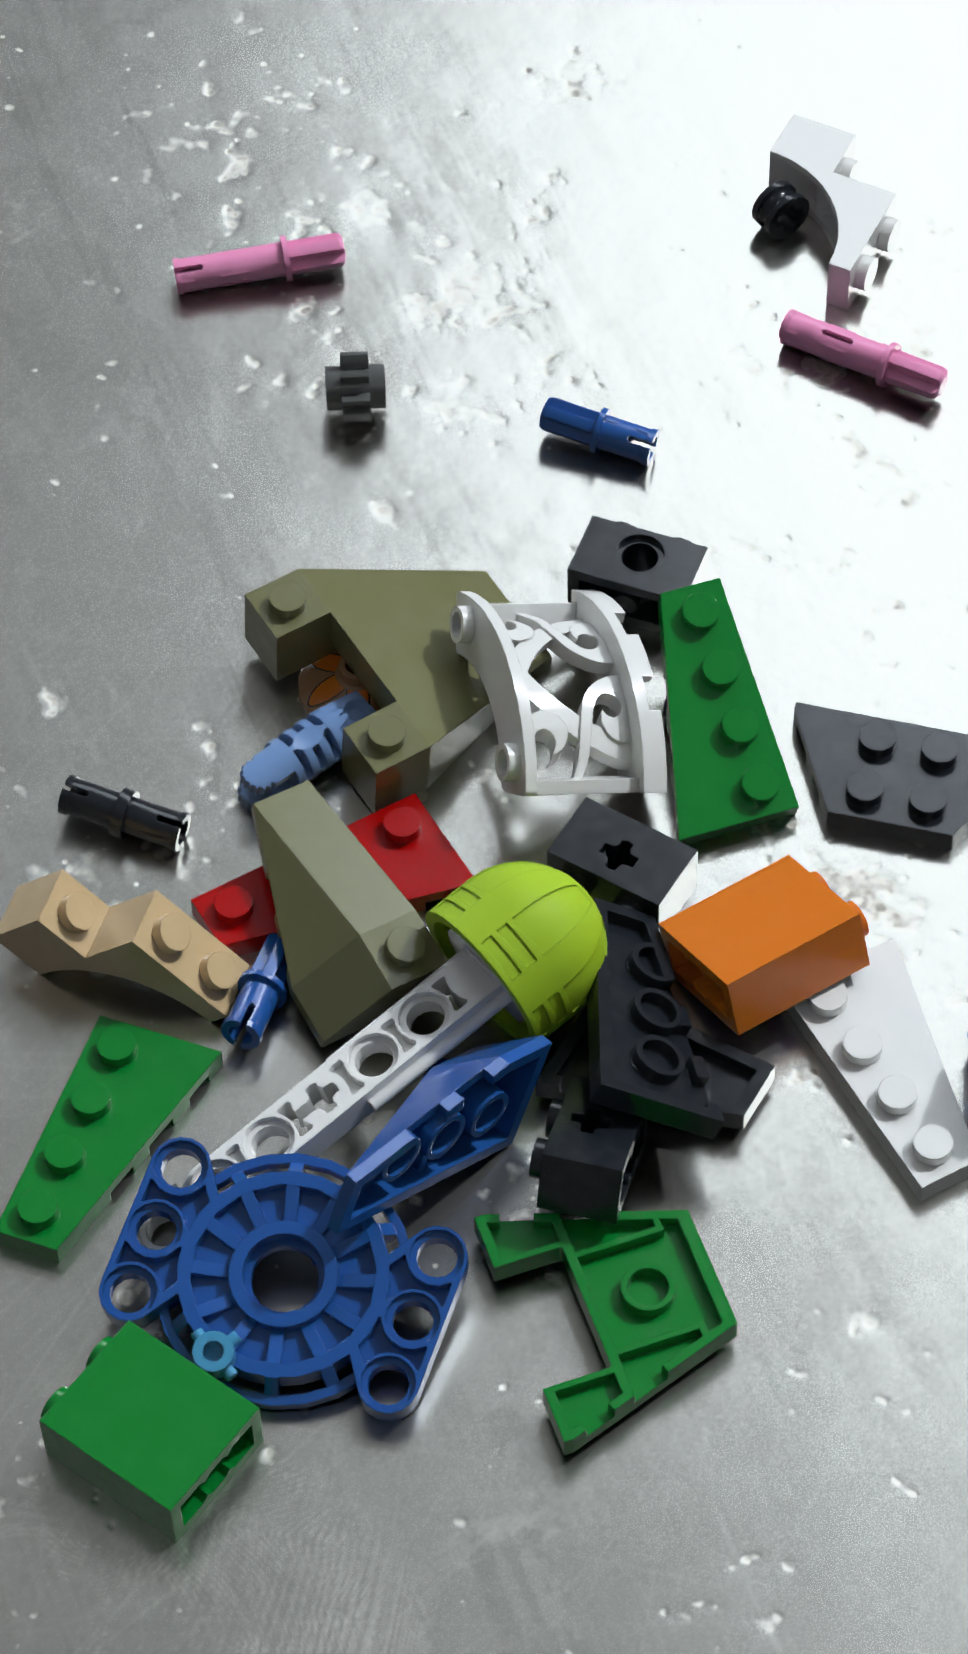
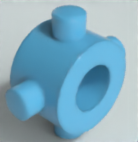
M202 1328L195 1330L191 1335V1338L194 1340L192 1348L193 1363L215 1378L224 1377L227 1381L234 1379L238 1374L234 1368L236 1363L234 1347L242 1342L239 1335L235 1331L226 1335L220 1331L204 1332Z

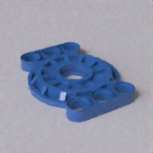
M178 1137L169 1139L160 1145L150 1160L100 1282L98 1292L100 1303L111 1323L122 1328L130 1320L140 1328H145L160 1317L164 1333L173 1349L192 1363L194 1362L193 1356L180 1339L181 1337L193 1333L199 1328H202L204 1332L220 1331L226 1335L235 1331L242 1340L241 1343L234 1347L236 1351L234 1368L238 1372L237 1376L247 1381L264 1384V1394L240 1389L222 1380L224 1377L216 1379L260 1408L269 1410L305 1409L338 1399L357 1387L361 1405L369 1415L378 1420L393 1422L401 1420L412 1413L421 1398L467 1277L469 1267L466 1244L460 1235L448 1227L432 1226L424 1228L408 1239L404 1224L392 1206L381 1211L388 1223H376L372 1216L336 1234L327 1225L343 1184L338 1185L324 1177L305 1173V1169L325 1173L344 1182L346 1174L350 1169L329 1159L300 1153L262 1155L233 1164L214 1175L209 1153L201 1143L194 1139ZM188 1155L199 1161L202 1166L201 1174L197 1181L188 1187H173L163 1178L164 1168L174 1157ZM287 1168H289L288 1171H282V1172H266V1173H263V1174H260V1175H256V1176H253V1177H250V1178H247V1177H246V1176H248V1175H251V1174H254V1173H258V1172H261V1171H264V1170H268V1169H287ZM231 1182L233 1183L232 1186L218 1193V1190L222 1189ZM157 1216L166 1217L171 1220L176 1226L175 1238L171 1244L159 1250L147 1249L140 1244L138 1232L145 1221ZM397 1240L399 1247L388 1254L386 1244ZM437 1243L445 1244L452 1248L458 1258L453 1271L446 1276L438 1278L428 1276L418 1266V1258L423 1249ZM281 1250L298 1251L307 1256L316 1266L319 1275L317 1291L310 1302L300 1309L289 1312L273 1311L262 1305L252 1289L253 1274L260 1261L271 1253ZM139 1279L147 1283L151 1290L150 1299L146 1306L133 1313L122 1312L115 1308L112 1303V1296L117 1285L124 1280ZM181 1303L183 1311L172 1321L169 1310ZM411 1306L422 1307L433 1317V1327L429 1334L415 1341L403 1339L393 1328L394 1319L397 1314L404 1308ZM352 1363L354 1372L339 1381L336 1372ZM388 1369L397 1370L402 1373L409 1382L408 1392L405 1397L398 1403L391 1405L380 1404L369 1394V1385L373 1377L380 1371ZM323 1379L326 1386L305 1394L280 1395L281 1386L304 1385Z

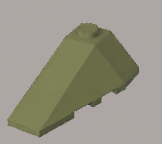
M309 780L253 804L251 811L265 878L270 882L276 911L274 922L277 936L282 939L287 963L285 974L289 993L322 1048L365 1028L447 961L416 909Z

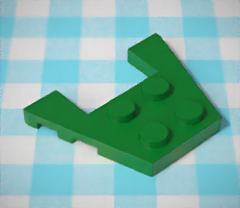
M688 1210L621 1211L616 1224L594 1219L562 1220L559 1213H534V1220L500 1221V1214H485L474 1217V1232L494 1281L558 1261L564 1263L607 1367L606 1369L543 1389V1403L564 1455L578 1450L737 1336V1320Z

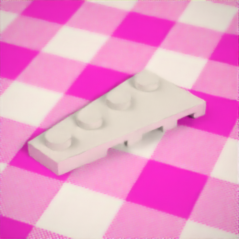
M893 937L867 950L870 965L790 1007L786 1011L921 1202L968 1178V1129L896 939Z

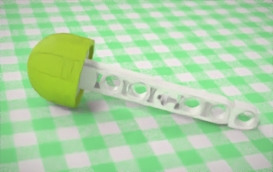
M516 861L497 864L482 870L468 879L425 915L430 934L447 962L326 1058V1061L211 1153L209 1156L214 1175L233 1164L256 1158V1152L261 1143L274 1136H283L290 1140L289 1147L284 1154L300 1153L318 1157L373 1111L376 1112L491 1018L516 1040L539 1035L547 1038L586 1005L587 996L592 988L597 972L604 962L605 955L607 956L605 925L592 897L568 874L536 862ZM448 995H452L459 1010H454L452 1003L447 997ZM434 1011L445 1016L440 1028L431 1034L419 1035L410 1030L413 1021L425 1012ZM382 1052L393 1056L392 1065L383 1074L369 1077L359 1073L362 1062L370 1055ZM323 1099L328 1104L335 1103L336 1107L329 1113H326L320 1108L315 1110L314 1105ZM294 1119H298L302 1128L306 1127L308 1132L303 1136H300L292 1122ZM200 1163L189 1172L182 1188L188 1187L197 1181L202 1169ZM287 1168V1169H268V1170H264V1171H261V1172H258V1173H254V1174L248 1175V1176H246V1177H247V1178H250V1177H253V1176H256V1175H260V1174H263V1173H266V1172H282V1171H288L289 1168ZM157 1216L145 1221L138 1232L140 1244L152 1250L165 1248L166 1246L152 1244L151 1238L159 1225L171 1220L166 1217Z

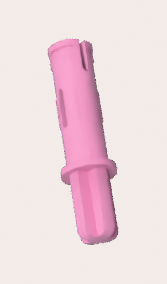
M338 233L286 241V236L283 235L279 236L280 242L181 259L172 258L178 295L286 276V280L289 282L293 281L292 275L342 267L346 261L344 242Z
M790 309L787 312L779 329L780 344L875 378L876 385L885 388L891 384L928 399H936L941 396L946 387L948 370L945 367L903 352L901 344L897 342H892L889 345L880 343L794 309Z

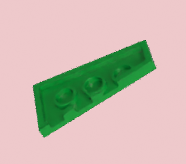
M720 577L660 593L658 614L663 678L666 683L667 733L670 736L672 762L670 773L676 815L675 839L688 845L796 815L799 804Z
M100 1015L0 1218V1245L60 1263L112 1201L110 1193L129 1171L135 1173L150 1155L149 1146L169 1123L175 1125L190 1107L189 1098L204 1080L210 1082L223 1067L222 1051Z

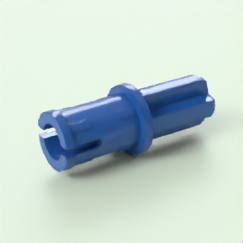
M557 397L548 398L542 408L539 427L543 431L588 445L589 452L597 454L599 450H603L640 462L644 466H649L654 452H651L650 448L634 444L632 441L635 440L657 447L660 435L659 429H651L612 416L611 409L604 407L599 412Z
M271 933L267 936L252 968L244 971L237 982L239 994L228 1017L225 1018L221 1025L223 1037L232 1045H235L243 1026L246 1025L247 1033L241 1043L240 1048L242 1049L258 1047L274 1010L282 1007L288 998L285 974L287 963L282 939L277 934Z

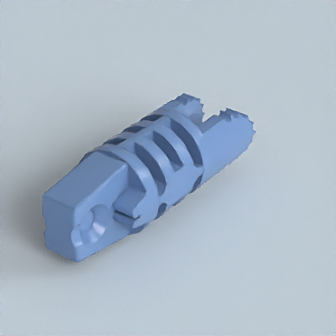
M353 691L314 710L305 719L295 723L292 728L282 732L276 739L270 740L262 751L252 757L251 761H246V764L242 765L239 775L241 777L240 787H238L237 792L241 807H246L247 811L251 810L254 803L307 780L312 781L320 773L330 769L336 762H340L342 760L343 728L376 712L361 694Z

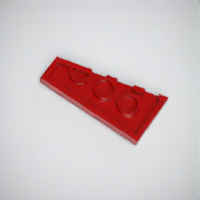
M415 793L347 825L353 835L417 912L426 910L425 903L446 898L473 877ZM263 866L191 899L192 914L198 924L238 956L260 951L267 936L271 933L277 934L274 922L276 911L270 882L265 878Z

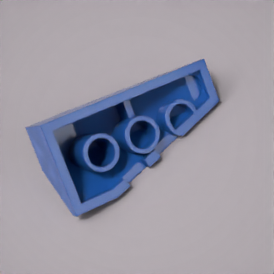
M543 1035L477 1046L449 1060L445 1058L440 1059L424 1074L421 1082L346 1174L327 1227L336 1234H339L511 1145L552 1042Z

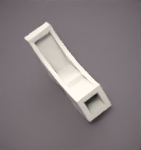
M793 114L770 150L768 186L781 180L788 181L796 189V193L802 194L809 201L810 209L808 214L821 226L834 252L828 266L826 303L848 310L859 290L867 291L870 288L876 275L878 258L883 251L890 253L897 242L901 228V220L895 218L897 193L857 180L861 163L859 160L854 159L856 134Z

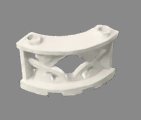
M594 589L571 590V602L488 603L481 596L471 591H460L457 593V606H454L450 613V635L453 642L456 643L457 653L473 665L487 692L499 743L495 753V770L498 779L501 781L503 791L522 797L632 792L643 794L667 793L666 747L661 710H649L643 683L649 682L652 679L653 672L639 635L626 634L621 624L626 614L625 611L607 594ZM547 648L565 662L584 671L595 673L598 678L586 691L577 714L552 696L528 673L532 662ZM599 704L608 706L611 717L606 715L602 709L596 724H593L594 706ZM535 742H543L550 751V760L547 768L557 762L566 742L573 746L574 759L571 777L538 778ZM589 757L618 769V776L583 777Z

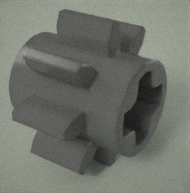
M368 351L340 352V366H325L327 411L343 410V424L371 422V409L386 408L384 364H369Z

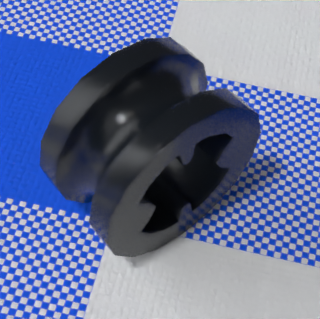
M781 180L765 188L758 196L752 208V218L760 226H765V231L773 239H782L794 233L803 224L809 213V201L802 194L796 193V189L788 181Z

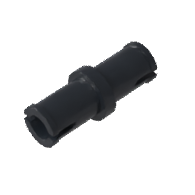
M73 774L67 778L65 785L71 789L68 791L62 788L58 801V812L60 814H68L107 827L111 836L120 839L131 835L167 847L174 852H178L182 848L184 842L179 839V835L187 837L191 822L190 813L180 812L141 799L140 793L137 790L128 787L123 788L119 792L80 779Z

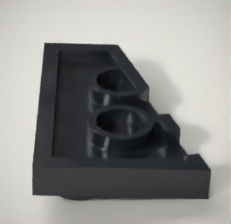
M587 1005L540 1074L536 1083V1096L564 1100L574 1074L589 1077ZM691 1027L687 1033V1038L693 1056L703 1057L710 1077L704 1086L709 1103L719 1104L725 1121L724 1127L743 1130L772 1085L775 1077V1066Z

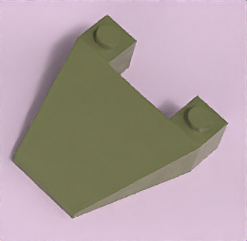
M296 569L244 595L245 639L276 681L337 650L379 706L380 710L344 727L342 739V771L373 813L414 793L417 794L429 788L495 721L483 682L473 665L457 653L456 643L453 642L449 629L450 613L452 608L457 606V593L460 591L476 593L488 603H510L486 571ZM547 649L541 652L529 667L528 673L535 680L552 663V656Z

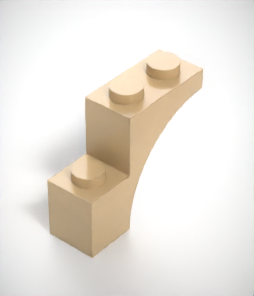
M63 869L17 886L0 921V944L39 974L60 970H83L122 977L153 988L176 999L210 1022L227 1017L238 992V979L249 968L248 963L159 891L154 890L109 907Z

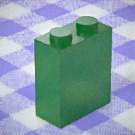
M130 1320L125 1323L113 1338L107 1336L94 1347L88 1357L84 1371L69 1387H60L50 1396L39 1420L47 1454L175 1543H177L264 1441L260 1408Z

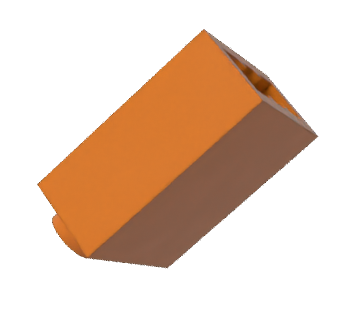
M790 855L658 923L676 980L738 1036L870 965L865 936L869 934V926L861 909L853 901L845 902L829 888L825 879L818 872L813 871L810 873Z

